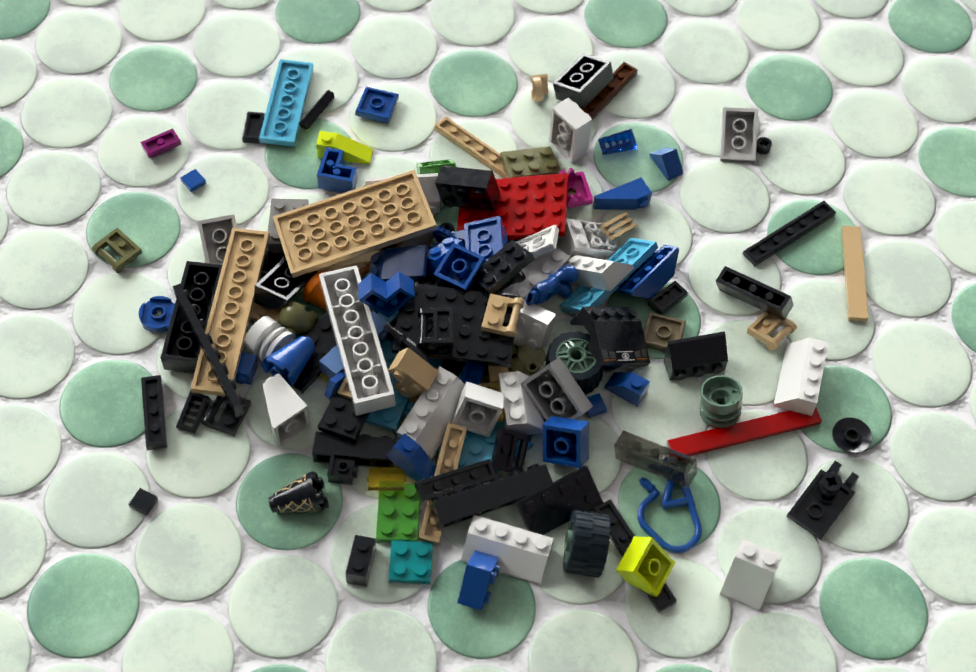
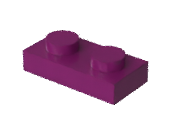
M173 128L140 142L149 159L182 145Z

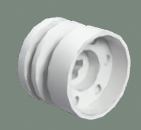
M264 316L248 331L244 341V348L263 361L267 356L296 340V335L285 327H281L271 317Z

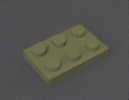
M550 146L500 152V159L508 178L559 174L561 171Z

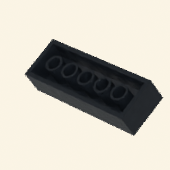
M187 261L180 285L183 290L187 289L191 298L189 302L191 305L194 304L198 311L197 318H202L205 327H207L222 265ZM176 299L160 358L164 370L195 373L201 347Z

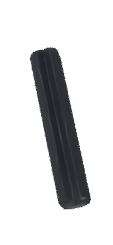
M327 90L301 120V128L309 129L334 99V92Z

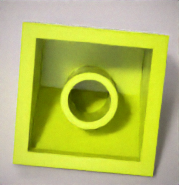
M634 536L616 571L627 583L654 597H658L676 562L652 537Z

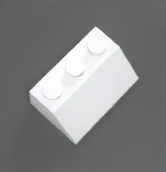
M578 255L571 257L566 264L575 267L579 274L577 281L572 284L611 291L634 269V266L630 264Z
M519 371L499 373L498 390L504 393L502 414L505 429L523 434L543 433L544 417L521 384L531 376Z

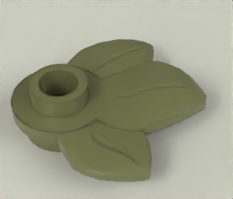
M522 344L517 350L518 358L511 360L510 368L513 372L519 371L532 376L543 368L542 365L547 358L546 352L543 348L534 351L529 345Z

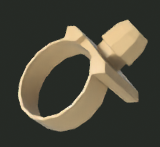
M547 74L530 76V82L532 83L531 97L534 102L543 101V96L549 94Z

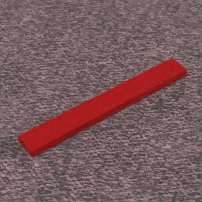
M816 407L812 416L789 410L736 423L727 428H715L670 439L667 441V445L673 460L819 425L822 419Z

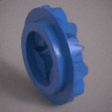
M437 227V230L432 232L437 242L448 237L459 239L455 233L445 228Z

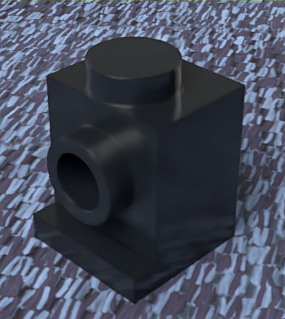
M331 455L327 471L328 482L352 485L353 479L358 477L359 466H356L355 460L336 458L335 455Z

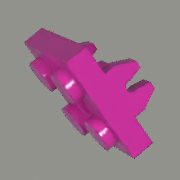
M569 168L567 172L569 175V189L575 190L576 194L568 196L567 209L593 204V197L584 171L575 173L572 168ZM562 169L559 174L565 173V170Z

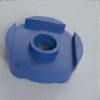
M154 296L146 304L144 302L140 306L139 319L145 330L152 332L168 331L175 306L171 299L165 296ZM158 311H161V313H162L161 316L156 317V316L154 315V314H157Z

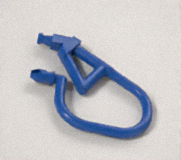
M666 455L662 462L666 463L672 473L668 475L661 502L662 509L687 505L695 527L694 536L684 545L673 546L665 542L646 523L644 518L645 509L660 495V492L655 488V485L644 477L639 479L640 485L651 494L639 505L637 519L643 531L652 537L664 550L672 553H683L692 549L699 542L702 526L687 480V470H684L676 461H672ZM679 481L684 498L671 500L675 482Z

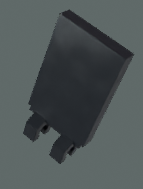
M836 460L827 472L822 469L819 471L786 516L820 540L854 496L855 491L852 488L859 478L858 475L852 472L845 483H842L839 492L835 496L828 497L823 495L819 490V484L823 475L828 472L838 473L842 466Z

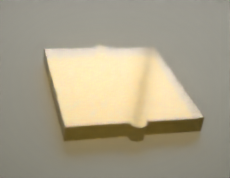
M369 468V476H367L368 491L404 490V482H406L405 472L400 468Z

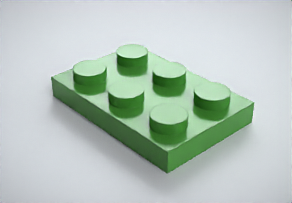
M379 484L377 543H391V540L418 542L420 500L414 484Z

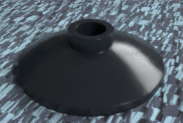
M843 418L833 427V440L845 452L861 453L867 450L872 442L870 428L857 418Z

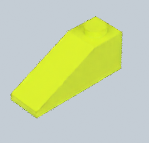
M319 131L316 144L318 158H323L327 147L344 150L345 162L370 165L373 148L338 133Z

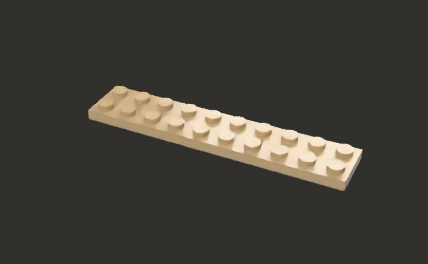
M232 228L205 334L209 333L213 340V349L217 348L220 353V363H225L229 374L227 376L229 380L233 379L234 382L255 300V284L259 282L270 234L267 231ZM201 349L190 388L191 392L225 396Z

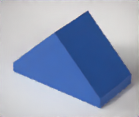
M662 148L650 153L651 159L668 181L683 175L677 149Z

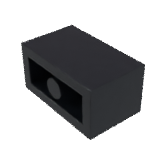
M355 535L345 572L346 583L367 587L376 553V538Z

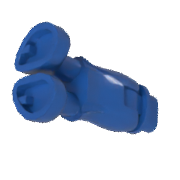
M571 265L561 267L557 272L549 275L546 280L533 286L526 297V304L529 306L532 304L538 305L546 302L556 294L563 298L569 297L573 291L569 283L577 281L579 277L578 271Z

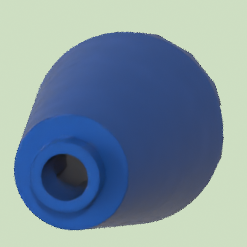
M307 336L297 338L267 356L262 361L263 370L266 374L270 372L273 377L279 373L292 388L315 350L314 341Z

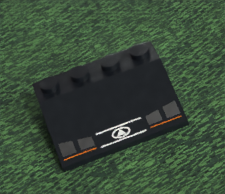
M582 307L570 321L571 325H583L590 334L588 349L601 367L648 365L650 363L642 323L633 308Z

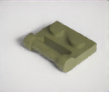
M118 228L92 247V251L104 258L116 273H120L127 264L142 254L141 248ZM108 246L121 258L117 261L104 248Z

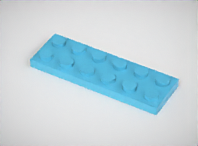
M279 60L259 137L260 143L295 147L314 63Z
M634 238L628 239L607 261L630 264L634 266V269L611 291L580 285L559 305L561 310L577 314L582 307H598L636 269L640 268L645 260L653 255L659 248L657 243Z

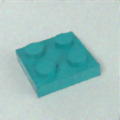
M391 540L388 582L431 584L433 542Z

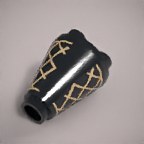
M308 472L275 492L273 496L269 497L271 511L273 513L321 512L329 508L328 499L323 495L322 491L325 488L323 478L318 477L316 472Z

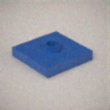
M366 86L356 108L355 116L389 123L398 102L399 94Z

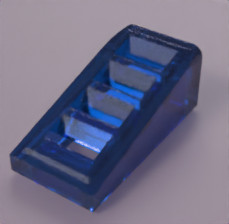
M632 128L598 139L603 155L638 149Z

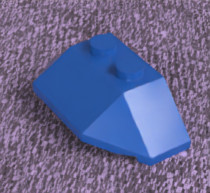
M665 244L661 246L659 250H656L651 257L641 264L640 268L636 269L619 286V293L651 299L674 276L679 248Z

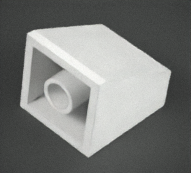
M278 373L274 377H269L262 384L274 441L277 447L310 425L307 405Z
M742 539L725 578L720 595L759 611L775 576L782 555Z

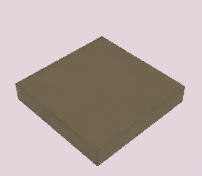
M649 312L644 329L647 348L666 352L668 341L682 339L686 321Z

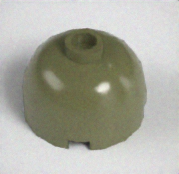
M289 301L282 306L279 321L282 327H285L294 335L303 336L313 328L319 317L312 310L310 313L304 310L306 306Z

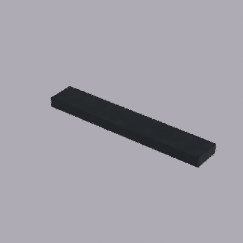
M822 201L745 249L743 255L755 267L834 217L836 211L828 203Z
M610 499L594 507L593 513L604 514L610 517V539L623 557L634 538V534ZM666 583L663 585L658 597L646 593L658 613L677 602Z

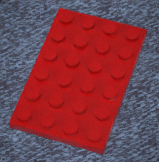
M568 173L496 179L501 194L495 211L459 207L457 231L464 230L465 223L500 216L502 225L507 232L508 240L523 239L553 225H557L559 229L558 236H566L569 175Z

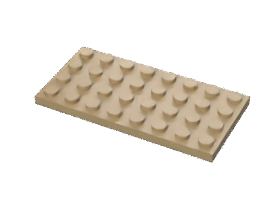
M415 169L273 216L292 278L437 230L436 222Z

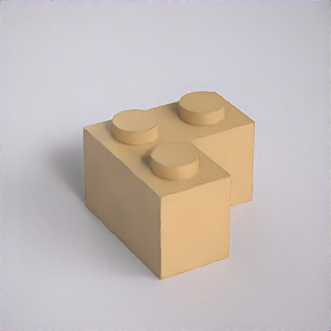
M410 348L399 351L388 369L397 380L394 387L399 390L402 396L408 398L428 391L439 372Z

